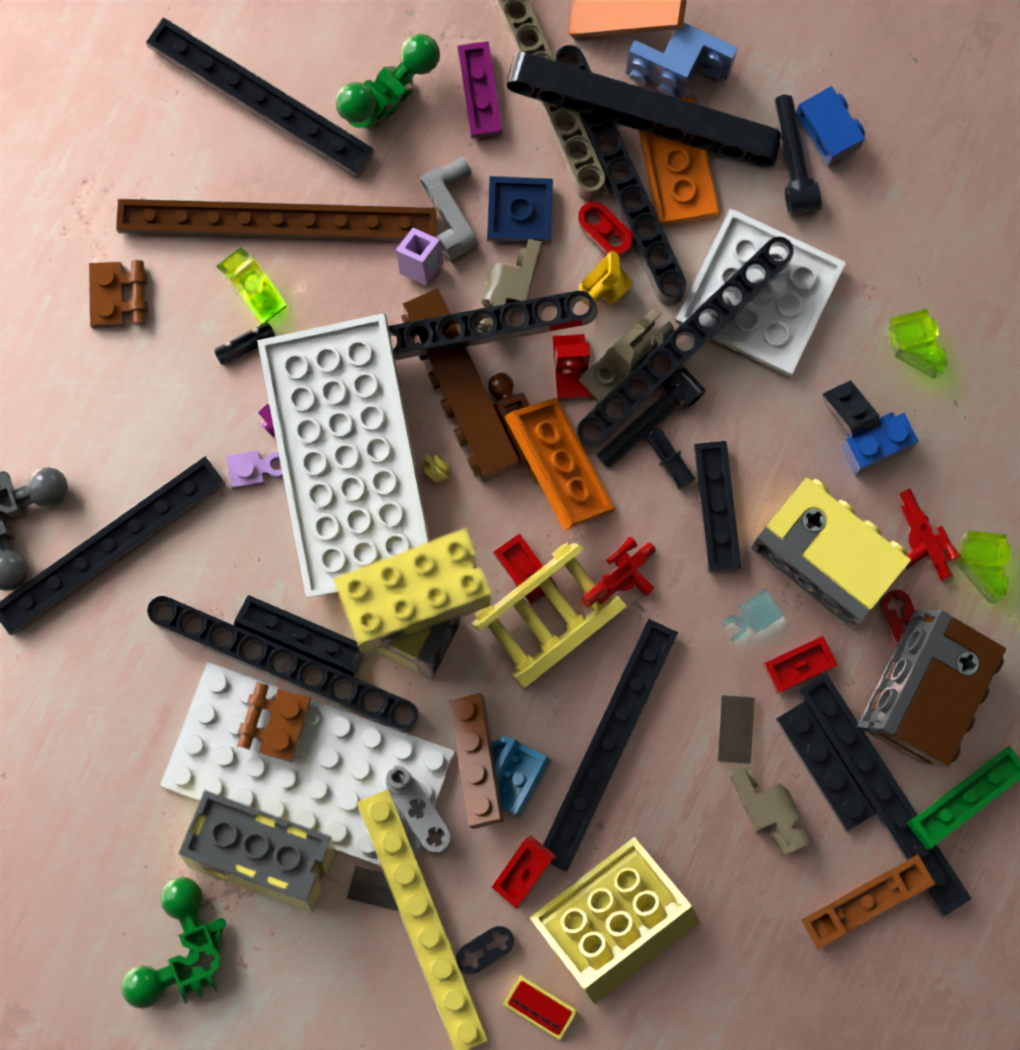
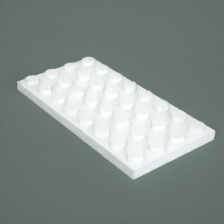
M382 313L257 340L306 598L338 592L333 578L430 542L386 314Z
M207 662L162 779L161 787L199 801L204 790L329 835L332 837L337 851L381 866L356 802L387 790L386 776L389 770L394 769V766H402L417 780L435 808L455 753L454 750L312 699L292 763L260 754L259 750L262 744L260 739L253 738L250 750L238 747L237 744L240 738V733H238L240 723L245 721L249 708L247 704L249 694H253L256 683L269 686L266 699L275 701L278 689L282 688ZM262 709L257 724L258 728L266 730L271 714L270 711ZM397 774L392 780L395 783L403 784L405 777ZM418 801L412 802L410 804L412 810L408 814L412 818L417 815V819L424 816L423 809L426 805L423 802L418 805ZM395 805L416 859L421 843Z

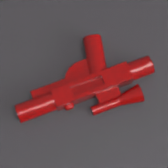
M911 488L902 491L899 495L904 505L900 509L910 528L908 544L911 548V551L906 554L911 561L905 568L909 569L925 556H928L932 567L935 568L941 581L952 577L953 575L946 563L947 559L942 550L946 549L949 562L961 557V555L950 542L943 525L937 527L939 534L934 535L928 522L929 518L921 511Z
M628 537L622 546L606 559L609 565L614 562L616 567L608 574L602 575V579L597 582V585L581 597L582 603L588 608L597 601L599 604H603L617 591L626 592L634 587L645 596L649 595L653 591L654 586L637 569L656 552L655 546L647 542L629 556L627 552L636 548L637 543L632 537Z

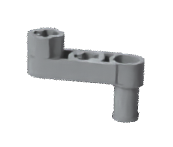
M463 156L439 170L434 168L419 177L426 193L448 228L447 231L438 235L437 239H440L441 248L450 261L478 246L473 231L448 191V186L472 174Z
M394 766V769H390L386 776V786L392 800L421 843L423 849L427 853L443 854L448 849L450 843V833L447 826L410 772L402 766ZM397 774L403 775L405 777L403 784L395 783L392 780L393 777ZM418 801V805L423 802L426 805L423 809L424 816L417 819V815L412 818L408 814L412 810L410 805L412 802ZM436 831L438 835L440 831L444 834L441 838V846L435 847V843L430 846L427 843L430 840V832Z

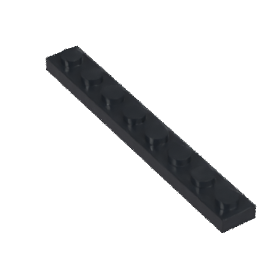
M164 17L146 41L148 48L355 177H358L374 153L373 147Z
M204 456L0 601V623L10 636L14 635L225 485V482L207 457Z
M649 618L543 844L556 856L551 865L565 872L568 871L678 634L677 631Z
M827 673L798 690L797 692L803 702L810 709L904 859L908 860L916 855H919L935 883V885L927 888L925 892L941 917L948 915L972 898L938 845L936 844L927 850L907 824L908 821L918 814L865 732L857 727L858 721Z

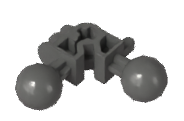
M45 467L37 469L31 474L27 485L18 489H14L11 477L6 471L0 472V590H16L24 583L28 575L27 563L23 556L16 551H11L7 541L15 538L11 528L2 520L4 516L14 520L24 517L23 507L33 503L45 508L56 507L60 504L68 492V484L64 474L56 468Z

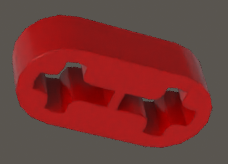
M898 589L886 593L880 602L881 613L896 646L900 640V635L904 632L901 623L904 622L907 626L915 611L908 594ZM891 597H894L896 601L902 600L904 603L900 608L902 615L900 619L896 610H889L887 606L892 602Z

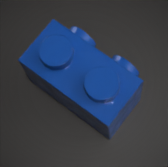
M832 86L801 102L796 111L797 118L828 167L859 150L865 140L863 126L857 119L853 120L847 111L848 104L841 93H836Z
M893 412L880 417L882 425L854 438L849 433L847 434L848 439L845 440L841 449L855 476L912 450L919 442L905 413L897 416Z

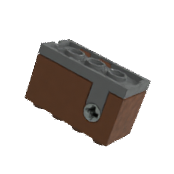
M943 610L914 611L857 727L921 764L933 765L934 763L937 766L949 767L958 758L961 751L960 744L965 734L972 729L975 723L974 715L979 705L986 700L990 688L988 686L993 676L1003 666V656L1007 648Z

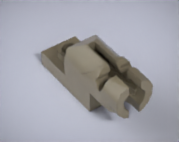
M529 239L526 248L520 247L516 266L521 268L498 263L493 266L487 275L481 297V303L484 307L528 300L541 251V241ZM483 319L479 322L478 330L489 332L493 326L492 319Z
M651 310L608 348L600 360L581 375L579 381L600 402L674 332V326L668 321L658 330L655 338L650 334L646 339H643L655 326V320L661 316L662 313L658 310Z
M740 764L727 771L754 831L756 832L769 826L771 831L768 833L779 847L783 856L813 843L806 828L792 829V825L800 820L801 815L790 792L779 783L756 794L754 788L758 784L750 768L745 770L743 764Z

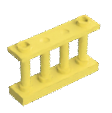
M565 543L552 553L554 558L497 604L479 610L475 614L477 619L471 623L480 632L486 627L490 629L516 663V671L511 676L522 688H526L627 607L619 596L612 595L603 604H599L598 601L591 606L593 610L584 617L581 614L577 615L549 577L562 566H565L585 593L595 586V583L575 558L576 555L584 550L580 544L572 543L569 545ZM537 586L542 589L567 622L566 628L568 630L559 637L551 635L523 598ZM512 606L542 643L540 645L542 650L534 657L525 655L498 619L499 616Z

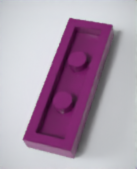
M489 41L457 45L471 139L502 135Z

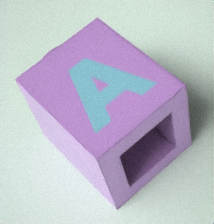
M415 228L411 229L395 250L400 274L426 286L444 264L440 239Z

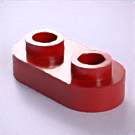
M590 201L580 208L578 213L580 229L606 255L610 251H615L619 257H622L630 250L632 243L630 230L604 204ZM590 216H596L599 222L597 224H590L587 219ZM618 238L621 241V245L617 247L612 246L610 240Z

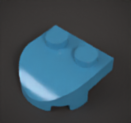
M500 737L499 740H495L491 744L501 806L503 810L521 818L551 759L521 744L516 739Z

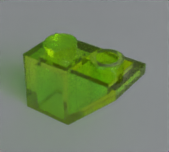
M242 247L216 266L232 290L260 324L268 322L287 307V304L256 259Z
M928 309L890 318L885 327L894 356L933 379L940 377L945 370L944 366H947V357L943 347L939 348L936 340L938 326L935 318H930Z
M967 531L961 538L959 568L989 603L996 604L1002 600V596L1007 595L1009 579L1008 576H1004V566L1010 561L1011 545L1006 544L1007 535Z

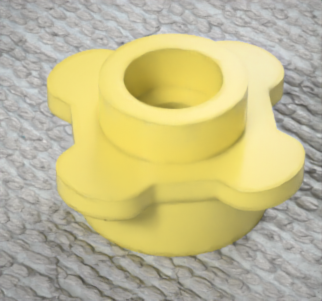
M424 455L426 461L421 464V468L434 482L439 484L443 479L448 478L450 480L452 478L448 472L450 469L449 464L440 455Z

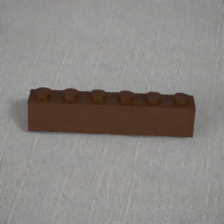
M437 288L403 303L405 314L400 315L402 323L449 315L450 312ZM455 324L451 325L446 331L448 339H454L459 336ZM422 330L416 334L415 337L418 342L415 344L422 345L427 342L429 338L427 330ZM466 347L418 356L421 362L427 360L431 371L427 372V376L433 389L440 388L444 397L440 404L447 419L454 418L458 428L453 431L460 447L467 446L471 457L467 458V462L473 475L477 476L480 474L482 481L486 482L519 467V459Z

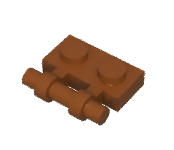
M131 261V272L128 274H123L121 262L89 263L90 326L92 328L124 327V314H132L133 325L145 324L148 301L144 297V285L147 284L144 261ZM131 286L132 300L123 302V287Z
M257 682L253 694H249L247 704L249 708L244 723H240L238 733H240V738L237 746L250 750L253 738L262 740L259 750L260 754L292 763L311 698L278 689L275 701L266 699L269 686ZM262 709L271 712L266 730L257 727Z

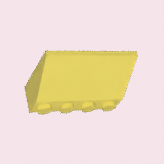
M635 837L529 917L594 1004L700 923L692 905Z

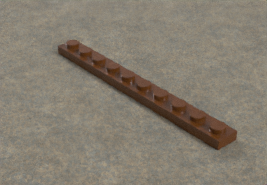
M118 199L116 230L118 233L403 241L412 228L436 238L437 208Z

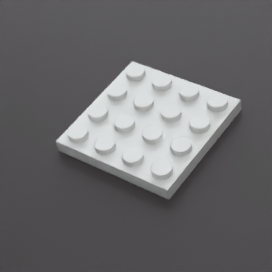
M730 208L679 311L675 323L681 325L770 239L778 236L785 237L790 240L794 249L789 265L711 340L791 377L846 262ZM776 246L769 251L770 256L774 260L782 261L787 257V252L782 247ZM750 269L746 273V277L751 283H760L764 279L763 273L759 269ZM727 291L722 296L724 302L730 306L737 305L741 301L739 294L735 291ZM704 313L699 318L700 324L705 328H713L718 323L715 315L711 313Z

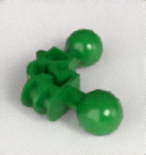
M420 33L412 35L402 45L400 50L401 63L396 68L394 66L383 67L377 74L374 82L371 80H366L364 83L351 82L342 87L336 96V109L339 115L356 128L378 126L389 119L416 89L412 85V78L415 74H427L436 68L440 60V48L433 38Z
M177 877L171 879L162 888L160 895L161 907L165 913L172 918L179 919L184 932L179 935L182 946L190 949L187 957L178 955L168 959L169 965L158 970L150 966L140 965L127 971L122 978L121 992L125 1001L132 1007L144 1009L153 1006L161 998L163 990L177 984L185 1004H187V994L195 991L199 998L203 997V987L211 985L217 991L212 975L221 966L220 951L222 944L220 942L223 929L226 927V921L223 918H218L208 924H202L198 914L203 900L202 890L191 878ZM204 951L207 955H213L215 961L210 963L211 969L208 971L203 966H196L185 970L186 967L196 964L201 959L200 953Z

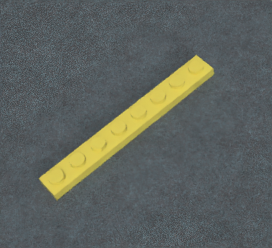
M387 789L357 801V807L453 1050H467L486 1042L487 1038L389 790Z

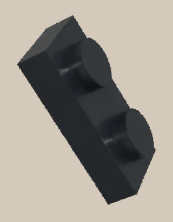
M851 380L822 393L824 403L852 438L882 425L879 414Z

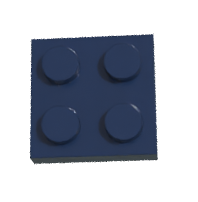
M489 176L487 241L528 243L529 239L541 241V243H551L553 179Z

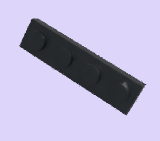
M727 441L694 444L708 573L741 570Z
M247 595L234 620V626L353 677L365 654L362 655L357 641L250 595Z
M805 702L775 719L845 832L875 815Z

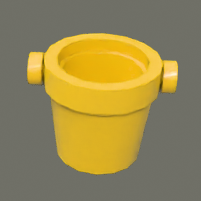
M610 251L593 271L579 283V291L589 293L595 302L602 298L612 306L634 282L620 267L619 255L615 251ZM580 301V302H582L583 304L589 306V302H587V301Z

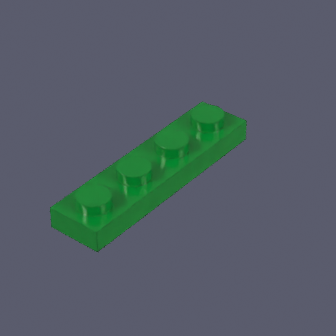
M1010 745L1005 747L908 821L907 824L924 847L928 850L1019 781L1020 758Z

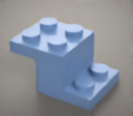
M683 23V29L674 31L664 53L634 40L628 54L626 74L630 75L629 77L638 84H650L658 88V91L662 94L680 98L684 97L698 68L703 69L704 74L711 78H722L727 81L732 71L738 47Z

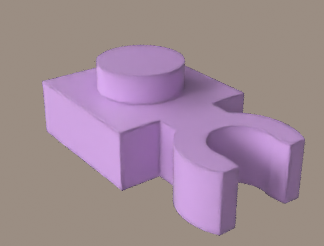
M259 451L226 456L232 490L264 485L263 475H269L273 478L283 477L282 469L274 470L271 468L275 460H280L279 452H272L265 459L261 460Z

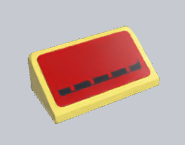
M521 975L503 1002L504 1006L559 1040L577 1013V1010Z

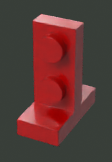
M585 334L553 336L558 401L589 399V390L579 381L581 375L588 370L590 348L589 343H585Z

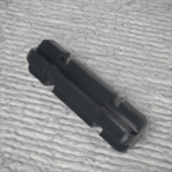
M265 322L257 326V330L254 332L251 329L230 340V344L225 345L224 343L216 347L214 354L219 363L224 365L232 361V357L237 356L238 358L258 347L257 340L275 337L271 325Z

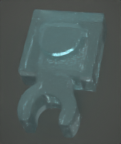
M764 589L737 607L742 614L741 616L733 615L727 617L722 626L726 627L731 623L738 625L739 633L731 638L733 642H736L743 638L747 628L751 627L756 635L781 619L784 615L767 589Z

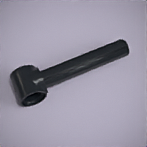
M783 94L776 97L774 103L790 183L785 187L787 211L789 215L822 210L821 192L818 182H814L813 179L808 177L793 98L791 95Z
M685 367L679 369L663 385L665 394L598 452L597 457L605 467H612L675 409L686 410L703 396L706 389Z

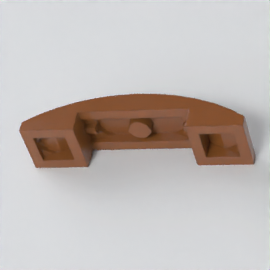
M916 855L801 920L817 949H820L870 919L935 885L919 855Z

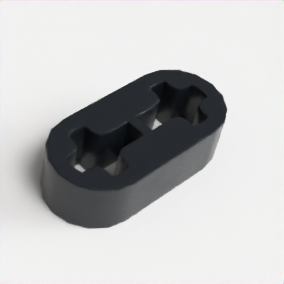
M495 926L487 930L458 951L456 962L459 969L467 974H476L512 950L514 936L504 926ZM494 932H498L500 935L505 933L508 935L509 939L505 942L507 946L505 950L501 951L499 947H495L488 952L485 946L494 940L492 936ZM480 949L484 950L485 954L477 960L479 965L477 968L473 969L470 965L464 967L462 961L465 959L464 952L466 950H470L471 953H475Z

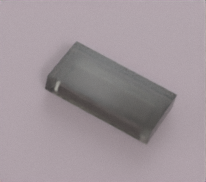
M721 696L717 762L751 764L755 698Z

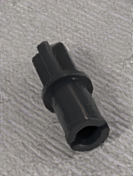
M656 428L646 435L648 442L662 461L659 466L665 468L678 490L696 479L680 456L682 452L675 451L662 429Z

